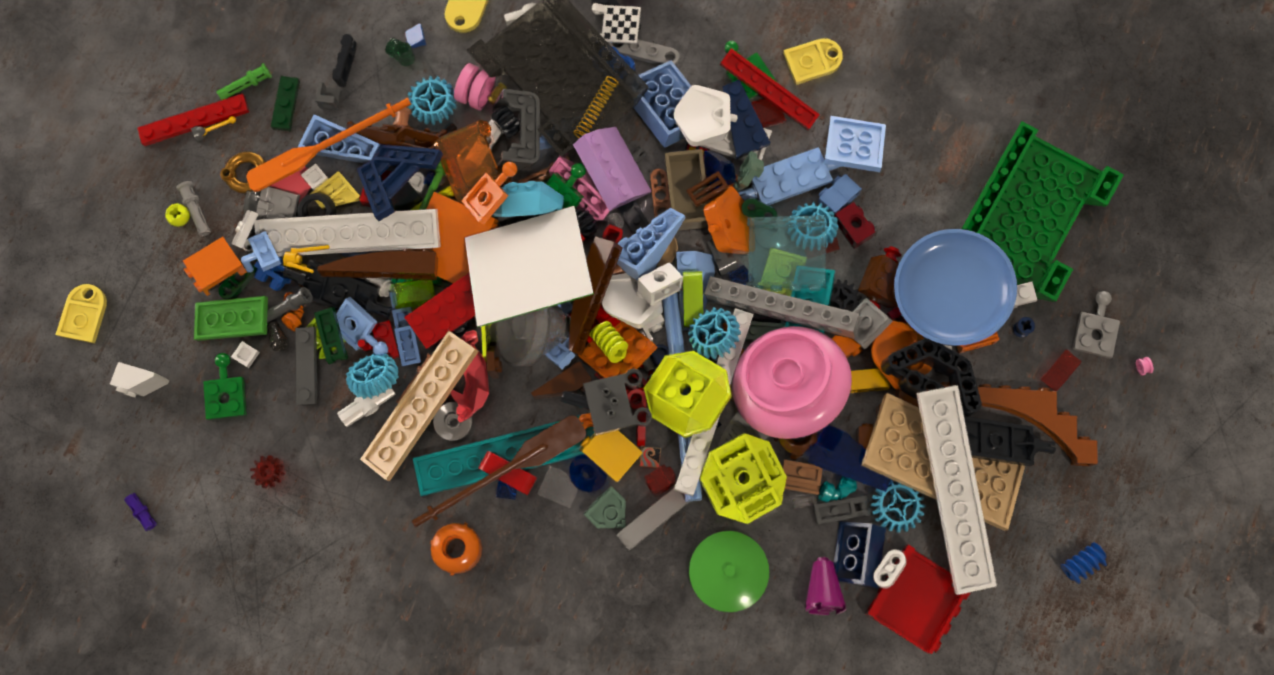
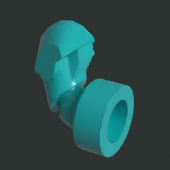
M847 475L843 476L836 489L834 484L825 481L819 489L818 499L829 502L830 500H841L857 489L855 478Z

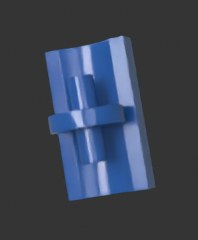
M278 257L281 262L280 265L264 272L259 262L256 261L254 266L258 269L254 277L262 282H266L269 276L273 279L269 287L273 290L280 291L285 284L291 283L292 280L283 277L282 272H284L286 267L283 266L282 258Z

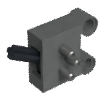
M630 369L625 374L583 383L586 397L564 391L561 397L563 403L590 410L596 436L634 426L646 427L652 419V414L647 408L637 409L634 415L631 412L625 386L636 389L641 385L642 374L637 369ZM631 374H635L639 377V381L632 384L628 381V377ZM644 412L648 415V420L646 422H639L637 415Z

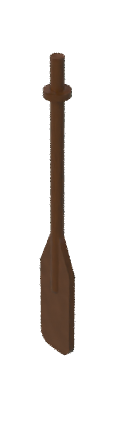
M569 415L525 441L510 463L434 508L432 505L427 506L428 511L413 519V525L416 528L431 518L437 520L439 519V513L513 469L540 466L579 443L586 437V430L579 418L575 415Z

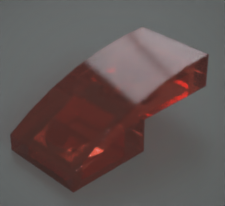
M1066 349L1042 376L1041 380L1054 391H1058L1082 361Z

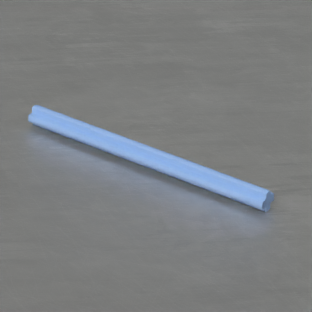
M677 292L662 300L669 355L685 352ZM689 387L683 390V395L690 393ZM678 434L682 467L692 436L684 438ZM698 480L693 496L685 494L686 502L702 500L700 480Z

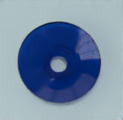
M585 454L577 456L569 467L571 482L577 489L583 492H595L606 481L607 474ZM583 472L588 474V478L584 477Z

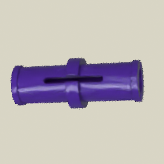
M136 493L130 494L124 499L133 512V517L138 519L146 532L157 526V523L148 512V507L143 505Z

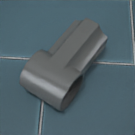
M713 238L707 242L720 276L738 269L737 261L732 253L719 252L715 247Z

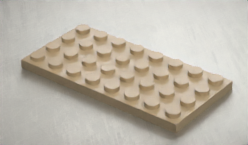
M887 393L883 397L861 466L937 500L920 409ZM972 458L984 522L1006 531L1009 529L1025 466Z

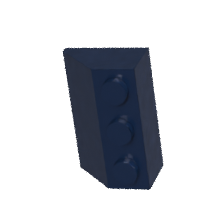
M839 522L834 567L839 582L878 588L874 580V572L882 562L886 528L869 523Z

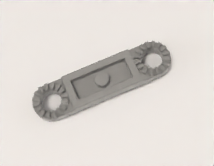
M639 39L637 44L623 43L622 47L616 48L624 56L656 65L668 62L665 59L667 54L674 55L675 59L672 62L675 66L679 62V53L676 49ZM609 42V47L613 46L614 43Z

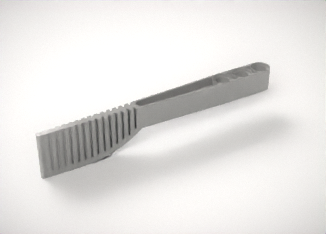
M737 412L725 428L718 447L743 433L766 440L769 436L752 428L742 418L740 413ZM673 488L616 536L627 550L630 551L689 503L685 501V494L675 491Z

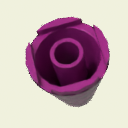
M826 557L817 558V561L813 562L805 611H809V614L830 615V612L836 611V614L846 611V604L834 564Z

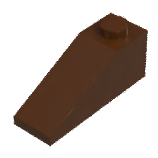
M579 361L531 392L534 399L562 396L564 391L575 394L581 392L583 394L585 393L583 383L593 380Z

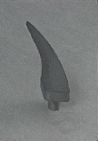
M247 190L244 199V216L247 210L256 212L260 191ZM253 225V227H252V229H251V231H252L253 234H255V226H254V225Z

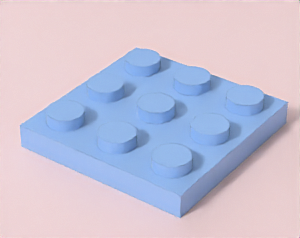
M831 116L824 163L880 172L886 124Z

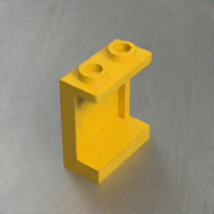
M619 430L597 436L594 433L591 437L587 436L580 444L582 446L580 451L615 482L622 478L643 453Z

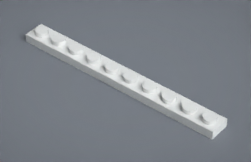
M735 308L733 315L740 324L739 330L741 335H738L740 342H734L736 348L731 347L729 349L730 354L725 352L724 357L719 356L716 363L726 369L729 384H731L753 317L752 313ZM719 417L711 430L692 435L674 488L675 491L690 496L694 495Z

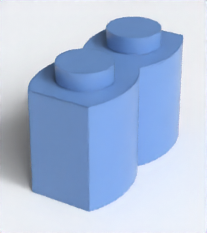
M844 174L842 177L837 176L831 183L833 186L829 189L824 188L819 193L818 203H822L823 208L828 206L829 212L833 211L835 215V213L850 204L860 194L862 189L847 174Z

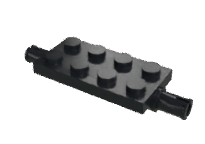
M313 259L309 260L307 268L314 270L313 273L301 272L291 267L284 269V272L287 274L283 273V277L298 282L301 288H307L311 292L312 301L329 308L333 307L338 311L344 300L351 297L371 316L375 313L388 319L391 314L389 311H392V307L377 302L381 288L378 285L360 278L321 277L317 268L324 264Z
M964 416L972 458L1032 466L1034 465V456L1037 452L1055 453L1056 447H1051V445L1056 446L1055 442L1040 440L1033 434V426Z

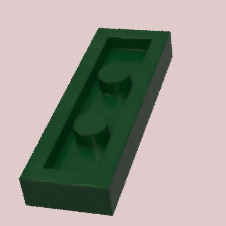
M280 76L271 122L273 130L291 131L300 85L299 78Z

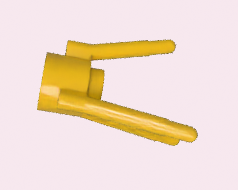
M330 246L291 248V252L286 251L284 254L283 265L313 273L314 270L307 268L306 264H302V255H299V253L329 249Z

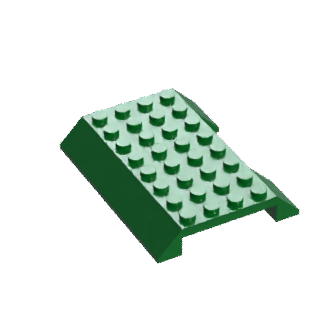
M1021 121L961 229L979 233L997 244L1005 252L1013 266L1017 285L1033 282L1037 299L1056 302L1073 269L1058 260L1053 262L1082 206L1087 204L1107 207L1124 174L1109 166H1106L1102 171L1036 137L1038 129Z

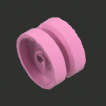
M468 63L461 71L454 90L455 101L462 104L469 102L470 107L481 111L488 103V97H491L494 89L495 73L485 69L481 71L479 66Z

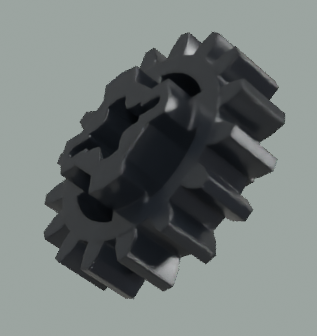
M837 279L836 284H833L832 291L835 290V294L831 295L829 306L846 310V305L853 303L852 307L847 310L852 312L860 304L857 301H860L862 296H857L859 291L858 289H853L854 283L849 286L847 285V280L841 283L840 279ZM840 297L841 300H844L843 303H840V300H837V298Z

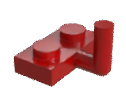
M388 320L376 324L372 330L374 338L378 342L382 341L387 344V354L389 357H392V359L399 358V349L391 321ZM364 340L358 341V346L363 351H369L373 349V347L369 343H366Z

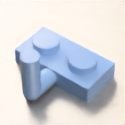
M266 231L248 238L254 252L241 258V262L247 272L254 270L251 261L258 259L263 272L281 264Z
M569 337L562 344L553 338L540 351L561 369L567 366L575 357V354L568 349Z

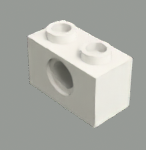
M670 262L638 278V292L651 306L683 289V276Z

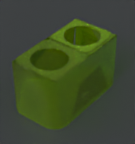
M432 280L396 283L392 288L396 309L421 306L435 296Z

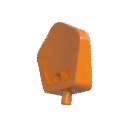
M732 186L715 196L705 205L703 211L708 224V231L712 235L716 249L722 253L746 255L755 251V220L743 214L742 204L744 200Z
M893 321L873 341L871 354L874 363L895 389L900 390V379L893 375L885 374L881 369V363L893 352L924 338L908 323ZM920 362L908 369L926 375L931 371L932 367Z

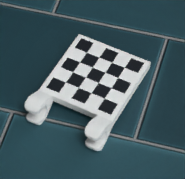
M592 5V11L595 14H604L602 34L596 32L589 33L588 38H590L591 42L637 44L641 7Z

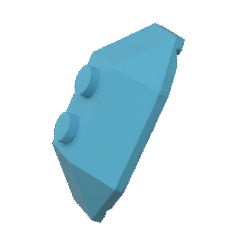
M542 181L511 182L503 185L502 189L509 196L494 212L493 216L539 215L554 210L563 209L564 196Z

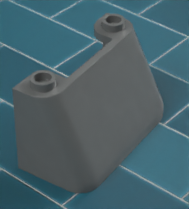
M503 89L494 102L493 112L503 105L513 112L519 120L520 131L515 136L507 138V152L503 151L501 157L493 162L492 175L499 176L502 173V166L506 162L515 163L518 171L532 166L538 161L540 157V100L535 93Z

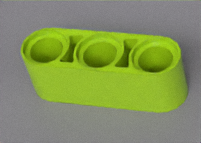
M702 271L683 272L685 328L695 324L693 318L698 319L699 313L703 314Z

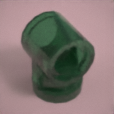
M396 38L389 40L385 48L386 54L398 60L402 66H409L414 63L415 55L409 43L401 42Z

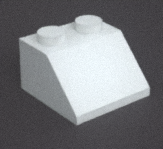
M118 362L110 385L117 387L115 391L135 398L136 395L144 397L167 385L169 380L154 372Z

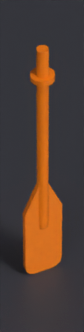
M406 98L394 105L388 103L386 104L387 109L317 145L292 148L253 168L246 176L249 187L254 192H259L302 170L318 152L390 115L393 118L396 117V112L412 104L410 99Z

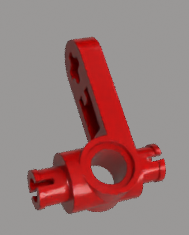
M626 388L630 407L635 409L646 408L648 403L644 388ZM639 393L641 394L640 401L632 402L630 399L631 395ZM641 412L637 415L639 422H646V413ZM636 426V446H645L646 427Z

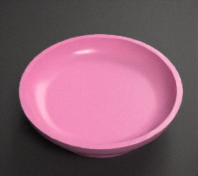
M801 326L778 328L757 338L741 354L732 378L734 402L742 418L757 431L776 438L792 439L804 437L826 427L842 411L851 390V369L842 349L824 333Z

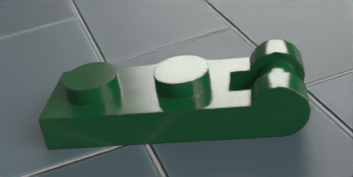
M331 307L315 312L314 315L327 363L330 365L336 363L337 360L343 361L348 359L335 308ZM336 347L337 353L333 354L332 348Z

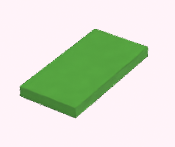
M258 296L195 303L194 340L266 335L268 297Z

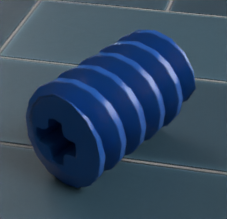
M1093 542L1091 547L1087 546L1084 551H1079L1078 555L1072 556V560L1068 559L1065 561V564H1060L1064 574L1070 580L1080 584L1079 577L1086 580V572L1094 575L1092 568L1099 571V563L1104 567L1107 566L1105 561L1106 554L1100 545Z

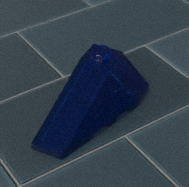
M828 424L820 434L817 443L814 444L808 462L827 471L886 492L891 479L861 466L866 453L865 448L850 437L851 435L846 431Z

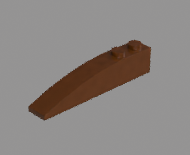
M595 236L594 241L590 245L586 261L594 294L574 300L569 330V351L578 355H582L623 247L613 241Z
M403 249V251L374 252L339 259L318 266L317 270L321 277L437 280L438 257L436 252L429 249L422 251Z

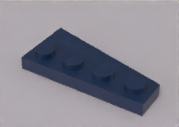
M740 80L722 86V91L730 96V114L738 116L736 122L730 121L736 160L748 155L751 151L756 152L770 146L771 142Z

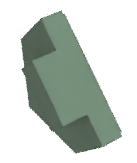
M749 152L742 163L737 181L733 184L736 191L748 187L754 176L759 178L763 173L764 161L757 158V153Z
M610 486L583 514L598 529L625 528L626 500Z

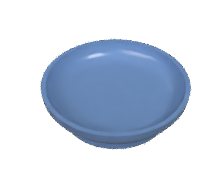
M946 229L924 236L907 250L896 271L894 290L901 314L917 333L940 344L959 346L982 341L993 335L1005 324L1016 302L1017 280L1009 258L992 240L969 230Z

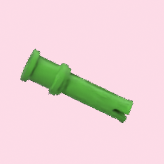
M262 63L261 67L253 71H247L246 76L217 90L218 96L221 100H224L251 85H259V82L266 78H272L267 66Z

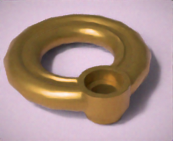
M241 152L234 155L227 162L225 168L221 170L220 177L232 190L238 193H246L247 190L252 191L248 182L242 183L237 180L236 169L245 162L252 163L255 167L265 163V160L260 155L253 152Z

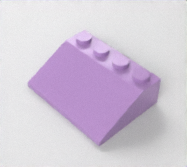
M616 127L597 129L583 135L573 144L609 211L652 192Z

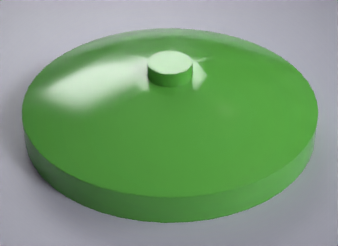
M735 531L718 532L704 539L695 549L689 566L690 582L696 595L707 606L722 612L741 611L752 606L763 595L769 580L768 560L760 545L749 536Z

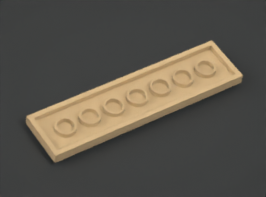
M448 331L360 460L385 480L390 481L479 351Z

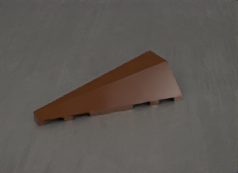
M353 121L347 122V129L356 124ZM383 124L382 127L370 125L357 132V134L383 145L441 150L447 130L441 129V132H430V128H424V131L413 129L411 126Z

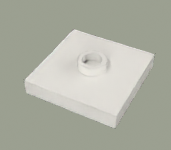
M247 210L243 220L239 221L235 229L236 235L231 243L232 245L243 248L258 217V213Z

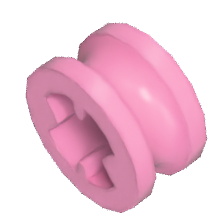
M1144 357L1143 360H1136V369L1141 376L1146 375V373H1153L1154 368L1149 357Z

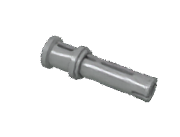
M182 182L176 186L177 191L181 193L183 198L182 203L187 206L199 236H207L211 233V230L199 206V196L194 192L193 182Z

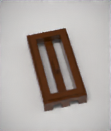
M717 171L686 190L697 208L727 190L729 186L720 172ZM719 178L717 182L708 186L699 193L693 195L695 191L699 190L700 188L712 182L713 180ZM722 184L721 187H719V188H717L716 190L712 191L711 193L707 194L706 196H704L703 198L699 199L698 201L696 200V199H698L699 197L703 196L704 194L708 193L709 191L713 190L714 188H716L717 186H719V185Z

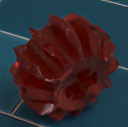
M268 455L267 458L260 456V462L253 461L256 467L250 468V471L255 473L250 477L256 480L255 485H261L262 488L266 489L268 485L274 488L275 481L281 483L279 476H284L285 473L280 471L284 468L283 464H279L280 459H273L272 455ZM266 469L270 472L269 475L265 472Z

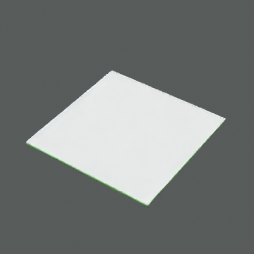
M575 206L465 237L477 327L594 294Z

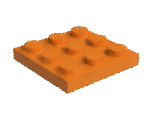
M620 320L621 323L614 328L623 337L624 341L628 343L627 355L622 361L618 363L610 362L594 341L584 348L582 355L577 356L601 377L608 378L625 374L630 369H638L657 349V346L634 327Z

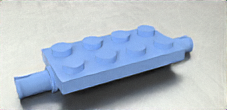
M819 147L764 166L761 176L759 178L754 176L752 179L751 187L738 193L744 201L747 198H756L771 205L832 183L833 179L829 171L843 166L825 164V159Z

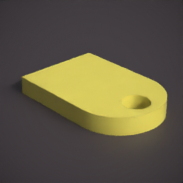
M449 0L445 9V19L448 26L459 33L474 30L479 25L489 0ZM459 19L465 21L461 26L455 24Z
M825 38L789 48L783 52L795 85L834 73L840 67L843 58L840 46L833 40ZM835 51L837 56L834 58L830 57L828 52Z
M83 284L74 288L67 297L56 335L95 344L107 306L104 292L91 284ZM93 290V296L86 299V292Z

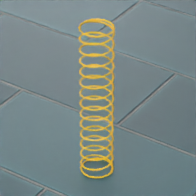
M604 84V85H601V89H599V90H603L604 92L607 91V90L602 89V86H605V87H606L607 85H605V84ZM577 128V130H574L573 133H574V135H575L576 137L580 138L579 136L576 135V133H578V132H575V131H579L580 133H581L582 131L578 130V128Z

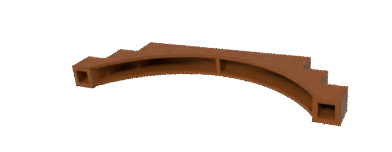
M950 382L940 383L945 387H950ZM989 384L979 385L978 391L982 402L981 407L1010 413L1036 426L1062 448L1071 459V465L1091 467L1098 464L1097 440H1090V437L1085 436L1078 437L1077 439V416H1071L1069 412H1058L1057 415V391H1050V388L1031 390L1030 387L1011 389V386L1007 385L999 386V388H991ZM896 389L897 398L919 407L917 399L904 393L901 389ZM879 404V405L876 407V419H877L878 412H879V409H880L881 404ZM864 423L856 429L855 452L866 453L874 428L873 424Z

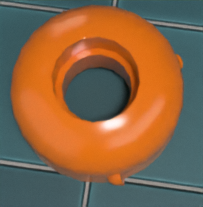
M466 522L464 524L452 523L443 526L436 532L430 542L433 561L440 569L450 573V576L470 571L476 566L482 555L481 539L476 531L469 527ZM454 539H461L465 545L464 553L458 558H452L447 551L449 543Z

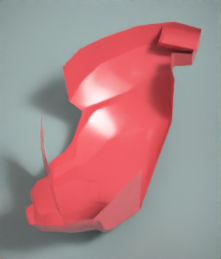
M475 330L466 332L461 339L477 349L475 347V344L478 342L477 332ZM480 351L464 372L466 383L463 394L455 390L451 391L453 399L458 403L456 414L460 423L469 419L482 408L489 395L486 361Z

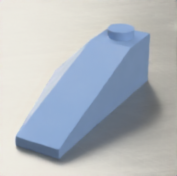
M669 208L652 219L651 224L642 229L640 227L628 239L625 237L620 240L618 245L623 247L617 264L636 280L642 275L652 272L685 220V215Z

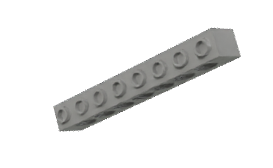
M711 276L704 293L710 302L854 339L861 322L859 313Z

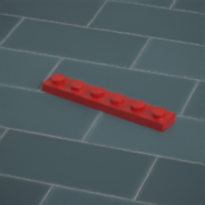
M732 48L719 64L806 130H809L820 114Z
M240 94L138 127L137 129L141 144L145 147L191 132L193 127H206L228 120L231 116L237 117L250 111L244 94Z

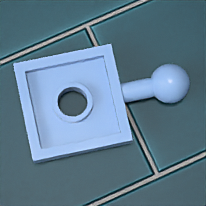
M351 297L346 298L336 313L342 338L356 351L361 349L358 346V341L364 340L373 347L375 355L379 354L382 356L387 354V344L382 341L378 342L370 335L377 321ZM351 320L355 322V328L351 325Z

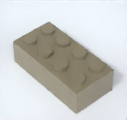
M702 149L665 153L670 208L682 213L686 217L678 231L708 228L703 210L709 201L696 208L686 190L706 179ZM707 185L695 191L693 195L707 188ZM708 193L704 194L703 196L699 197V198L696 199V200L698 201L699 199H701V198H703L704 196H706Z

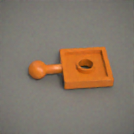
M506 162L502 166V173L496 180L486 172L462 199L464 205L483 225L509 196L501 188V185L508 177L516 175L517 166L515 163Z

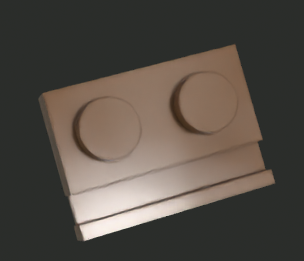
M784 459L782 468L787 476L784 489L819 495L823 466Z

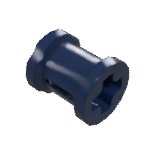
M1023 317L1013 325L1014 335L1019 338L1027 337L1035 329V323L1029 317Z

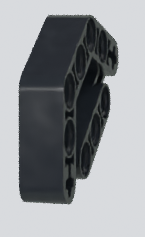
M925 338L893 352L881 363L882 371L887 375H893L900 379L899 388L917 399L916 393L925 392L926 389L930 391L945 388V386L920 372L908 369L923 362L948 376L950 386H958L964 416H971L981 409L982 402L971 362L940 343Z

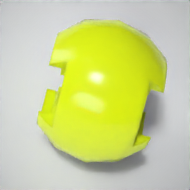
M176 203L167 208L165 217L170 225L181 227L188 223L190 212L186 206Z

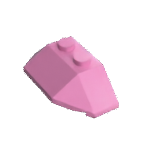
M559 156L549 170L550 176L557 172L567 181L571 176V167L576 163ZM586 171L585 175L582 178H578L573 185L584 196L575 210L583 208L585 211L588 210L595 220H604L610 211L589 173Z

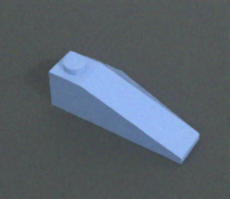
M699 251L676 252V267L682 276L683 272L702 271L704 314L708 301L704 293L710 276L714 277L715 275L714 258L711 254ZM682 289L678 291L682 331H691L690 327L684 328Z

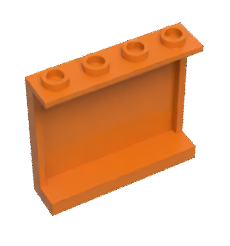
M434 192L426 209H438L441 247L412 250L422 251L429 249L436 252L438 257L437 276L455 283L469 273L465 237L499 228V221L490 217L483 225L465 205Z

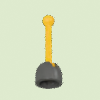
M231 116L228 120L206 129L202 126H196L191 128V131L196 141L199 142L206 138L207 132L228 123L233 124L236 122V118Z

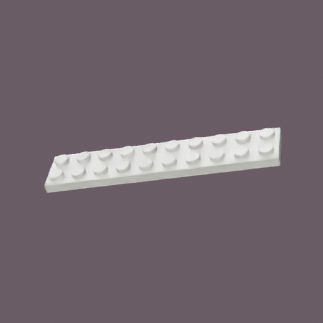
M438 209L395 211L381 221H378L373 213L260 219L254 223L255 235L266 231L278 257L284 256L286 251L291 252V248L298 249L329 245L330 248L301 252L299 255L441 247Z
M958 386L916 393L955 594L959 595L996 587L997 584Z

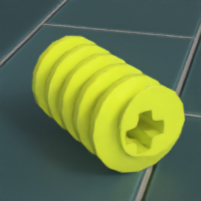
M602 322L591 330L590 337L610 362L618 363L626 357L628 343L624 341L623 337L620 336L619 332L616 331L610 322Z

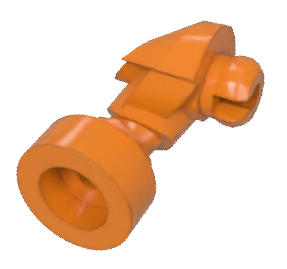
M287 292V293L284 295V300L286 299V297H287L289 294H295V293ZM303 305L298 310H290V312H287L282 317V322L292 331H295V328H299L302 325Z

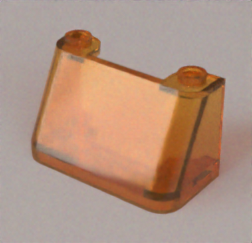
M478 120L445 134L434 141L435 148L440 149L443 153L440 161L457 201L463 205L462 199L486 172L494 180L502 173V169L498 168L486 139L491 135V126L487 121ZM508 177L501 185V188L504 184L511 183L512 177Z

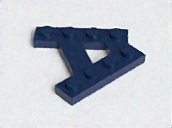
M380 144L373 159L357 168L374 217L378 221L395 212L390 199L420 168L436 170L443 156L440 149ZM391 165L397 166L396 169L383 181L381 175Z

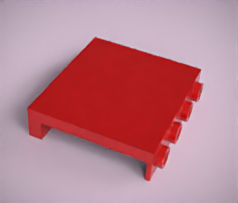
M908 544L901 551L907 561L905 568L891 587L879 588L865 614L925 653L932 654L933 652L936 653L942 643L940 642L941 637L949 632L952 626L950 624L952 618L958 616L962 608L960 607L963 599L966 600L971 592L955 594L954 587L952 586V574L916 552L915 548ZM896 559L894 564H899L900 560Z

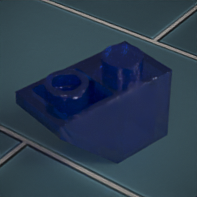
M704 151L706 178L719 171L728 186L735 183L734 164L720 153ZM719 178L708 183L707 186H710L713 183L717 182Z

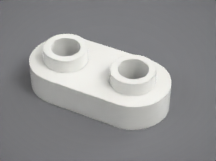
M889 551L875 570L874 580L879 587H891L905 568L907 561L901 551ZM896 558L900 560L897 565L893 564V560ZM887 575L889 578L887 581H882V576Z

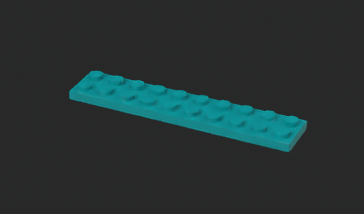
M557 422L412 458L420 496L425 497L478 482L489 475L478 468L487 451L511 462L525 441ZM594 427L585 429L586 437H591L595 433ZM582 441L540 466L521 469L526 471L584 456L585 454L580 451Z

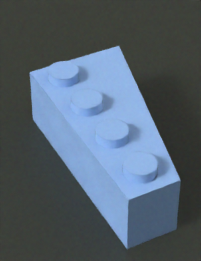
M314 114L298 148L317 145L346 130V128ZM355 133L318 152L316 155L365 164L373 159L380 144Z

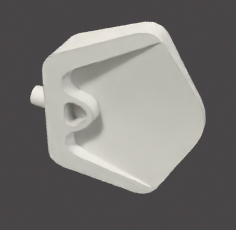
M699 85L691 86L674 110V120L691 146L722 141L730 130V121L736 122L738 117L737 115L730 114V96L727 93Z
M627 273L612 275L602 301V307L609 315L639 329L646 326L663 312L662 301L651 306L638 292V280Z

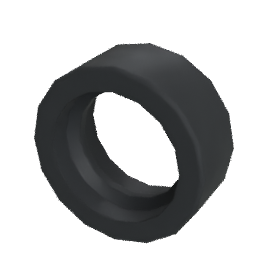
M323 193L307 195L298 205L299 217H309L308 205L314 200L321 201L327 211L326 215H336L337 212L333 200Z

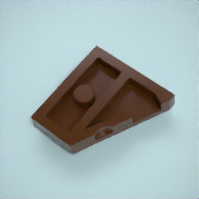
M490 342V346L486 351L487 372L492 379L500 378L499 373L503 372V366L499 357L498 342Z

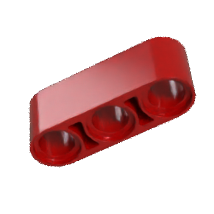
M487 451L478 468L487 474H491L510 462ZM519 468L513 469L498 478V480L528 496L537 477Z

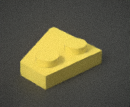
M339 171L310 193L326 194L333 200L335 206L360 201V195ZM315 200L322 210L326 209L321 201Z

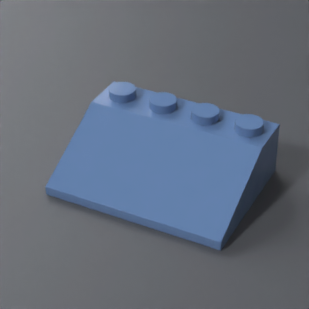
M670 60L628 79L623 95L662 146L665 148L684 137L674 120V110L691 85L675 64Z

